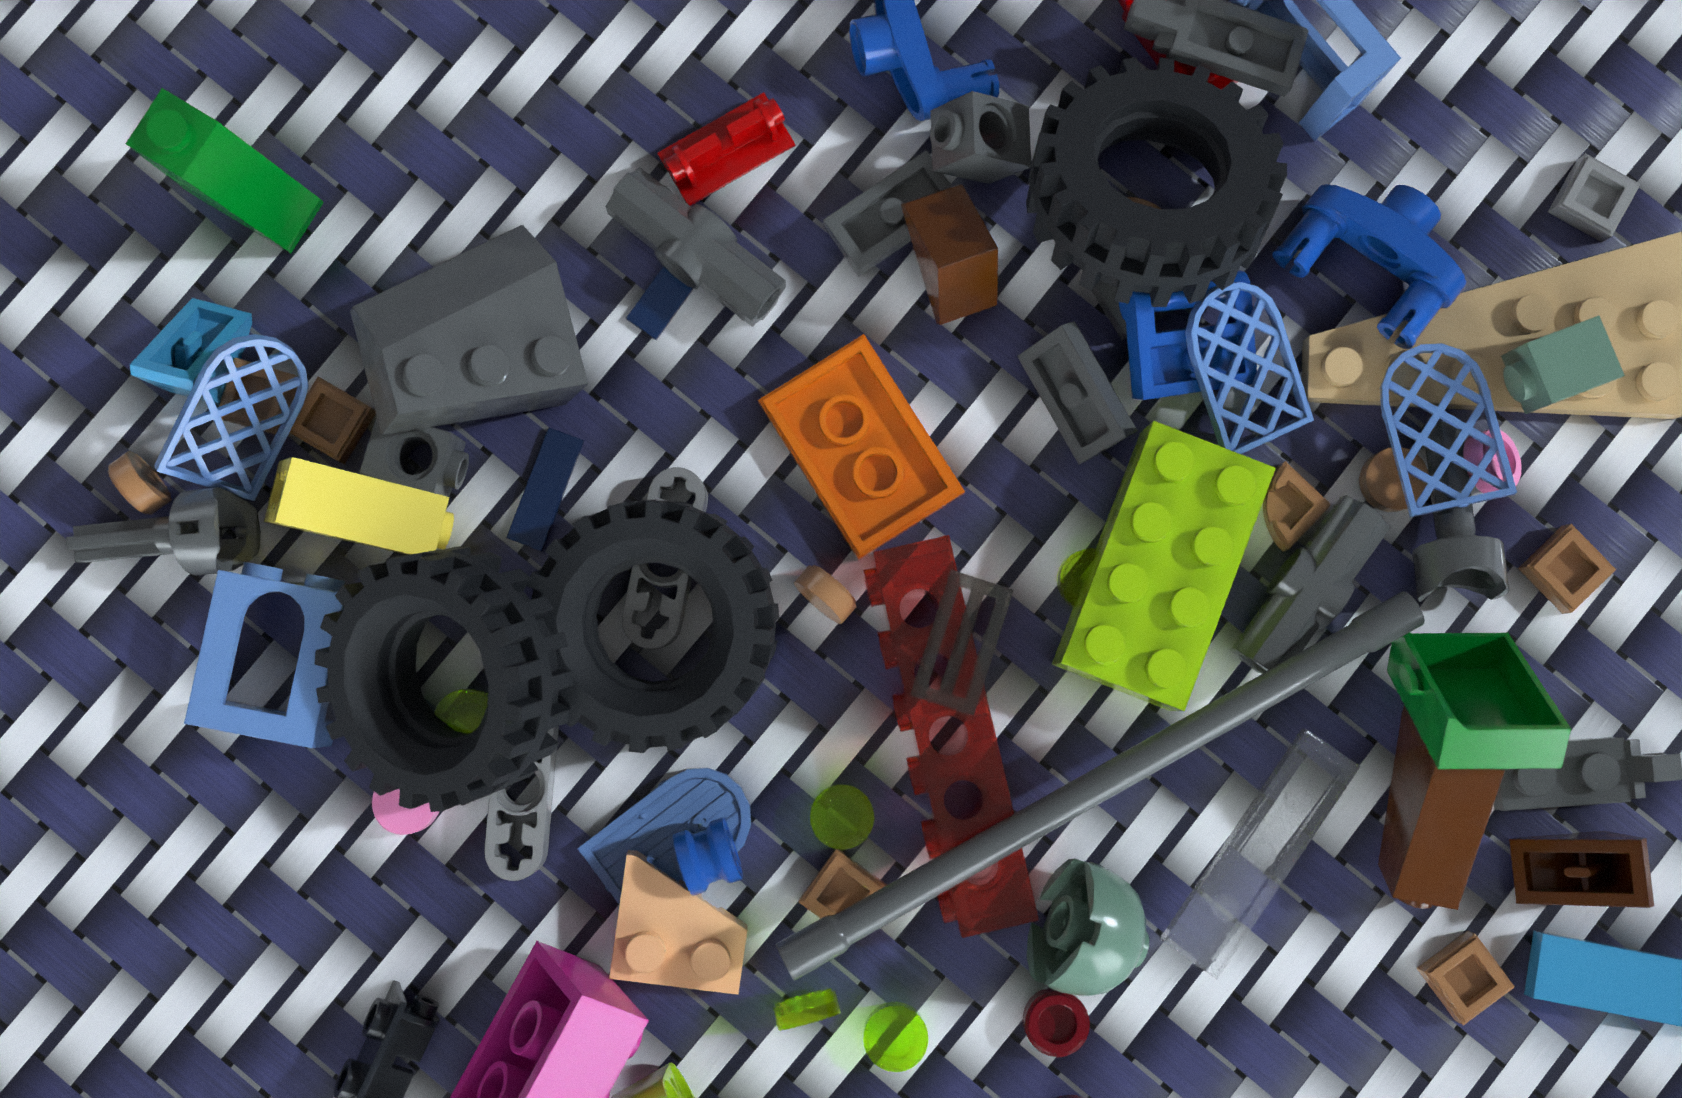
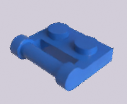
M1238 270L1234 282L1250 284L1248 275L1244 271ZM1212 280L1206 292L1217 286ZM1240 290L1233 308L1250 316L1253 309L1252 295L1249 292ZM1135 291L1132 292L1128 304L1119 302L1122 318L1126 321L1132 399L1147 400L1201 392L1188 354L1185 335L1186 328L1155 331L1154 313L1189 309L1195 306L1197 302L1189 304L1183 291L1172 292L1167 307H1152L1150 293ZM1224 291L1214 299L1224 303L1229 291ZM1229 316L1221 338L1238 345L1246 324ZM1215 324L1199 327L1212 333ZM1253 332L1246 350L1256 354L1255 333ZM1198 336L1199 351L1202 357L1208 341ZM1217 345L1208 367L1226 374L1234 353ZM1243 358L1234 379L1246 385H1252L1257 373V364ZM1208 376L1212 390L1220 389L1222 382Z

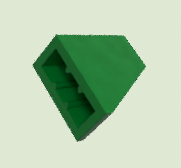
M161 88L125 143L187 192L290 254L324 203L319 197L221 123Z

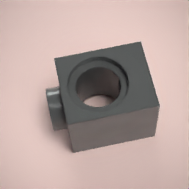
M971 91L930 110L933 172L990 184L1031 167L1028 105Z
M376 416L359 474L450 497L452 488L459 489L465 479L469 465V454L463 452L466 445L464 440L451 432L434 427L381 435ZM429 444L433 454L430 466L420 474L411 475L407 466L410 452L419 445Z

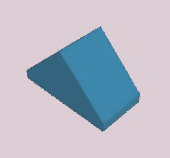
M192 298L130 364L131 375L168 392L188 397L199 372L215 349L233 338L249 335L252 326V313ZM240 348L230 354L233 361L235 357L242 359L245 348ZM224 360L216 367L210 378L228 372ZM226 383L209 389L214 403L217 405L220 404ZM201 395L199 400L205 401L203 396Z

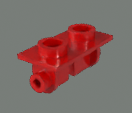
M765 92L657 154L685 202L691 206L793 148L795 142L783 124L785 117L774 98L769 100Z

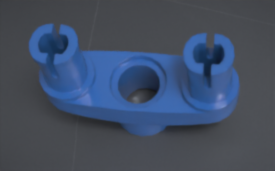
M874 0L875 15L850 21L849 36L851 50L860 75L865 77L889 71L905 105L916 120H930V110L971 91L998 98L997 74L988 75V73H993L995 70L991 59L988 58L978 63L940 71L938 67L933 65L914 0Z
M1329 184L1321 185L1302 207V213L1304 214L1302 219L1283 243L1272 253L1275 262L1284 269L1295 254L1301 250L1295 258L1294 265L1289 273L1299 278H1304L1333 238H1340L1361 254L1407 283L1409 287L1388 314L1377 324L1379 332L1386 339H1389L1403 321H1407L1408 324L1394 342L1395 345L1403 349H1411L1415 345L1416 339L1440 308L1446 309L1450 307L1466 286L1465 276L1457 263L1428 236L1441 220L1438 206L1423 192L1407 185H1396L1381 204L1347 188Z

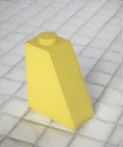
M291 457L278 463L263 522L410 555L433 551L437 548L445 549L451 536L454 514L446 511L449 501L447 496Z

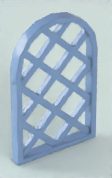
M1233 282L1224 290L1215 286L1206 292L1203 300L1197 301L1189 314L1185 335L1190 361L1218 445L1242 454L1314 421L1281 314L1272 297L1258 286L1243 282ZM1240 290L1249 292L1257 299L1250 316L1233 308ZM1224 291H1229L1224 303L1214 299ZM1207 306L1220 311L1212 333L1199 327L1201 315ZM1263 308L1269 316L1272 327L1259 321ZM1229 316L1246 324L1238 345L1221 338ZM1255 329L1271 336L1263 357L1246 350ZM1198 336L1208 341L1202 357L1199 351ZM1217 345L1234 353L1226 374L1208 367ZM1278 347L1285 368L1272 362ZM1243 358L1259 365L1251 387L1234 379ZM1268 370L1285 378L1277 398L1260 391ZM1208 376L1222 382L1216 399ZM1231 387L1247 394L1239 416L1222 408ZM1291 388L1298 409L1285 403ZM1256 399L1273 406L1265 427L1248 420ZM1281 411L1296 417L1275 428ZM1222 417L1235 423L1229 439ZM1244 428L1259 434L1237 445Z
M257 334L233 338L215 349L199 372L154 464L156 471L204 487H219L239 497L255 501L304 405L309 387L306 368L294 350L275 337ZM254 346L260 360L236 368L230 354L240 348ZM264 346L276 348L281 352L267 356ZM291 358L297 367L298 376L278 383L272 365ZM224 360L228 372L210 378L216 367ZM264 369L271 387L248 395L241 377ZM233 381L240 399L216 407L209 389ZM297 387L295 397L290 407H288L283 392ZM202 395L209 411L190 418ZM275 396L282 413L259 422L252 404ZM245 408L252 425L228 434L221 416ZM214 420L221 437L197 446L190 429ZM280 425L269 446L263 431ZM183 434L190 450L172 456ZM256 434L263 451L240 460L233 443ZM225 446L232 464L209 472L201 455ZM195 459L201 474L177 467L176 465ZM261 462L250 484L244 469ZM237 472L243 487L219 479Z
M1442 343L1421 344L1403 352L1388 367L1380 386L1381 415L1386 425L1410 518L1456 507L1464 508L1470 504L1517 493L1487 381L1478 363L1464 351ZM1421 353H1433L1426 364L1417 360L1414 356ZM1441 354L1456 358L1463 364L1455 380L1433 369ZM1403 362L1421 372L1410 390L1391 381L1394 371ZM1469 371L1477 384L1479 394L1462 385ZM1427 376L1449 388L1438 406L1416 395ZM1389 390L1404 398L1394 415H1392L1389 404ZM1456 392L1477 404L1466 423L1444 411ZM1410 403L1432 414L1421 433L1399 421ZM1483 410L1491 437L1473 428ZM1439 419L1460 430L1449 450L1427 438ZM1397 431L1415 441L1405 458ZM1468 435L1489 447L1478 466L1456 454ZM1422 445L1444 457L1432 476L1411 465ZM1495 453L1503 481L1485 471ZM1450 462L1472 473L1461 493L1439 481ZM1408 473L1427 484L1416 502ZM1479 479L1499 489L1468 497ZM1433 489L1453 499L1452 501L1423 507Z

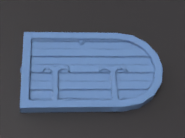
M711 768L687 769L668 780L661 781L656 789L577 849L605 885L607 892L611 893L617 903L620 904L628 850L639 851L648 857L647 861L676 881L679 882L680 879L684 881L674 849L673 834L686 829L697 833L706 830L710 821L724 817L738 852L744 846L751 827L750 804L742 787L726 773Z

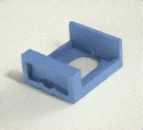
M1229 0L1228 2L1309 30L1299 64L1323 93L1300 120L1299 124L1314 141L1357 108L1401 59L1398 53L1352 0H1316L1363 54L1349 67L1301 13L1293 0Z
M249 562L243 563L241 574L218 570L184 724L308 748L332 746L333 740H331L326 726L334 721L325 719L329 702L318 703L316 688L328 685L327 668L315 665V650L330 647L332 636L321 629L320 626L325 614L344 610V607L335 595L345 585V581L306 574L304 586L281 582L283 569ZM269 592H282L290 595L300 605L304 614V633L287 711L226 700L245 614L248 607L259 596Z

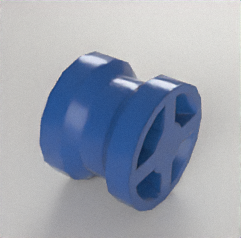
M724 817L710 821L706 830L693 833L686 829L673 834V844L678 864L692 896L706 892L710 883L721 879L728 883L743 879L739 855Z

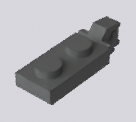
M1134 0L1130 6L1124 26L1126 31L1148 40H1155L1152 50L1162 55L1166 54V58L1174 59L1193 67L1199 65L1211 70V73L1283 97L1292 89L1309 32L1307 28L1224 0Z
M1602 737L1569 740L1562 768L1505 769L1494 802V809L1509 811L1631 802V799L1646 798L1644 782L1682 780L1680 754H1641L1639 739L1624 740V737Z

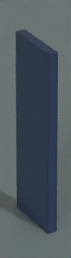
M663 266L628 314L626 320L657 341L693 289L678 280Z
M548 428L508 531L507 539L543 551L584 440Z

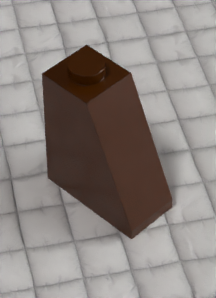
M1405 705L1401 715L1378 866L1393 898H1397L1415 908L1428 909L1434 905L1458 910L1505 769H1438Z

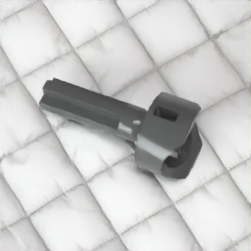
M1441 421L1439 425L1434 426L1427 438L1449 450L1460 430ZM1464 440V442L1462 443L1461 447L1459 448V450H1458L1457 453H1456L1457 455H1459V456L1462 457V458H1464V457H1463V448H1464L1465 440ZM1425 447L1428 473L1432 476L1444 457ZM1450 462L1439 481L1461 493L1469 480V475L1465 469ZM1433 489L1431 492L1432 505L1453 500L1436 489ZM1473 504L1464 508L1456 507L1434 512L1433 518L1437 539L1413 549L1412 553L1417 600L1421 602L1435 589L1445 587L1467 589L1482 594L1490 600L1507 595L1509 592L1504 543L1498 538L1475 535Z
M213 487L182 491L174 499L169 516L73 526L74 536L66 537L67 550H74V558L77 563L174 554L177 562L186 572L197 576L217 574L218 570L233 571L242 566L244 562H249L258 554L261 530L258 513L254 506L230 491ZM235 528V534L238 538L222 539V530Z

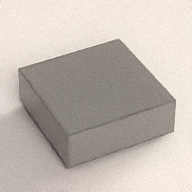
M1584 154L1576 160L1548 213L1603 242L1612 237L1640 183L1588 154Z

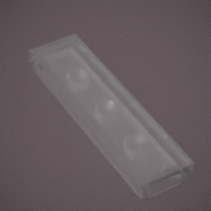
M1301 729L1159 939L1212 977L1218 979L1361 766L1309 730Z

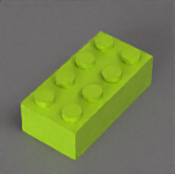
M1153 421L1141 431L1052 665L1166 710L1185 712L1276 468L1156 421Z

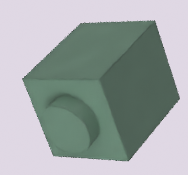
M1599 315L1527 342L1501 356L1505 365L1503 376L1506 388L1510 395L1521 403L1525 414L1625 376Z

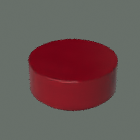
M1045 988L1035 993L1028 1000L1023 1011L1025 1033L1031 1044L1045 1055L1052 1057L1071 1055L1081 1048L1088 1037L1090 1029L1089 1015L1085 1006L1076 995Z

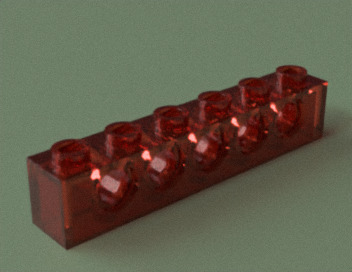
M949 535L873 552L874 568L863 570L871 607L883 605L888 630L877 632L885 669L897 667L903 692L891 695L899 731L912 730L917 755L906 758L914 796L926 793L932 819L920 821L929 860L940 856L1014 814ZM920 592L932 599L936 613L934 620L929 626L915 628L908 625L902 619L900 602L906 595ZM925 654H937L948 663L950 669L949 680L940 690H925L915 679V665L920 657ZM951 716L961 723L964 729V740L956 751L947 754L939 753L930 743L929 731L937 719ZM956 781H970L976 786L979 794L976 808L964 816L950 814L944 805V795L947 788ZM1022 848L993 864L989 873L984 877L978 879L968 878L937 896L944 924L956 921L957 929L962 938L1039 920Z

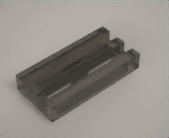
M954 570L949 571L910 696L974 716L1014 590ZM959 587L971 591L940 688L936 690L927 686ZM986 595L995 598V602L963 699L952 695L983 596Z

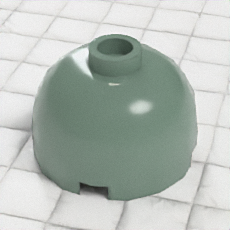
M1074 858L1068 859L1057 868L1044 886L1039 899L1053 901L1043 929L1032 921L1030 924L1027 941V962L1030 975L1035 981L1044 983L1050 989L1061 993L1079 996L1108 993L1127 979L1134 968L1142 964L1147 955L1149 935L1146 932V918L1140 897L1121 876L1094 862H1086Z

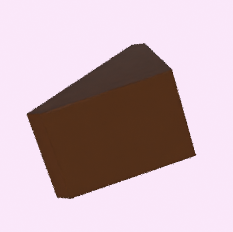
M957 184L902 203V211L936 324L942 325L996 306L998 293V247L963 184Z
M1593 831L1509 839L1516 904L1651 908L1654 906L1646 838L1609 831Z

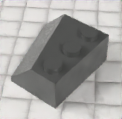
M523 224L353 306L350 310L381 435L566 405L588 385L557 263Z

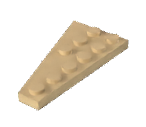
M1682 232L1460 293L1450 307L1446 309L1440 308L1416 339V343L1412 348L1421 344L1442 343L1464 351L1478 363L1491 391L1490 395L1494 410L1524 412L1521 403L1516 401L1506 388L1503 376L1505 365L1501 356L1527 342L1599 315L1625 376L1530 413L1676 419L1682 417ZM1387 314L1313 334L1304 339L1302 345V383L1308 402L1381 406L1380 386L1386 370L1403 352L1410 350L1403 349L1394 344L1408 322L1403 321L1389 339H1386L1377 328L1379 321ZM1421 353L1414 356V358L1426 364L1433 353ZM1441 354L1433 369L1455 380L1463 364L1456 358ZM1403 362L1394 371L1391 381L1410 390L1421 372ZM1469 371L1462 385L1479 394L1477 384ZM1427 376L1416 395L1438 406L1449 388ZM1389 390L1390 406H1400L1404 398ZM1456 392L1446 409L1474 410L1477 404ZM1410 403V405H1409L1408 407H1418V406H1416V405L1413 404V403Z

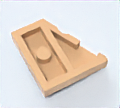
M628 850L609 979L738 995L747 938V924L724 908L713 906L703 899L702 894L692 896L684 881L681 879L679 882L649 863L647 861L648 857L639 851Z

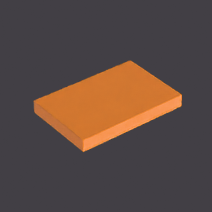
M864 334L758 400L760 407L858 561L965 493V490Z

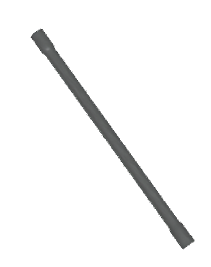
M1401 591L1355 617L1348 626L839 913L824 916L775 945L793 980H797L843 954L853 943L1351 661L1366 653L1376 652L1424 624V615L1421 608L1409 593Z

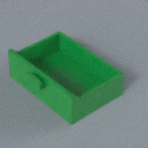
M1409 632L1392 642L1387 672L1438 769L1562 768L1571 727L1509 633Z

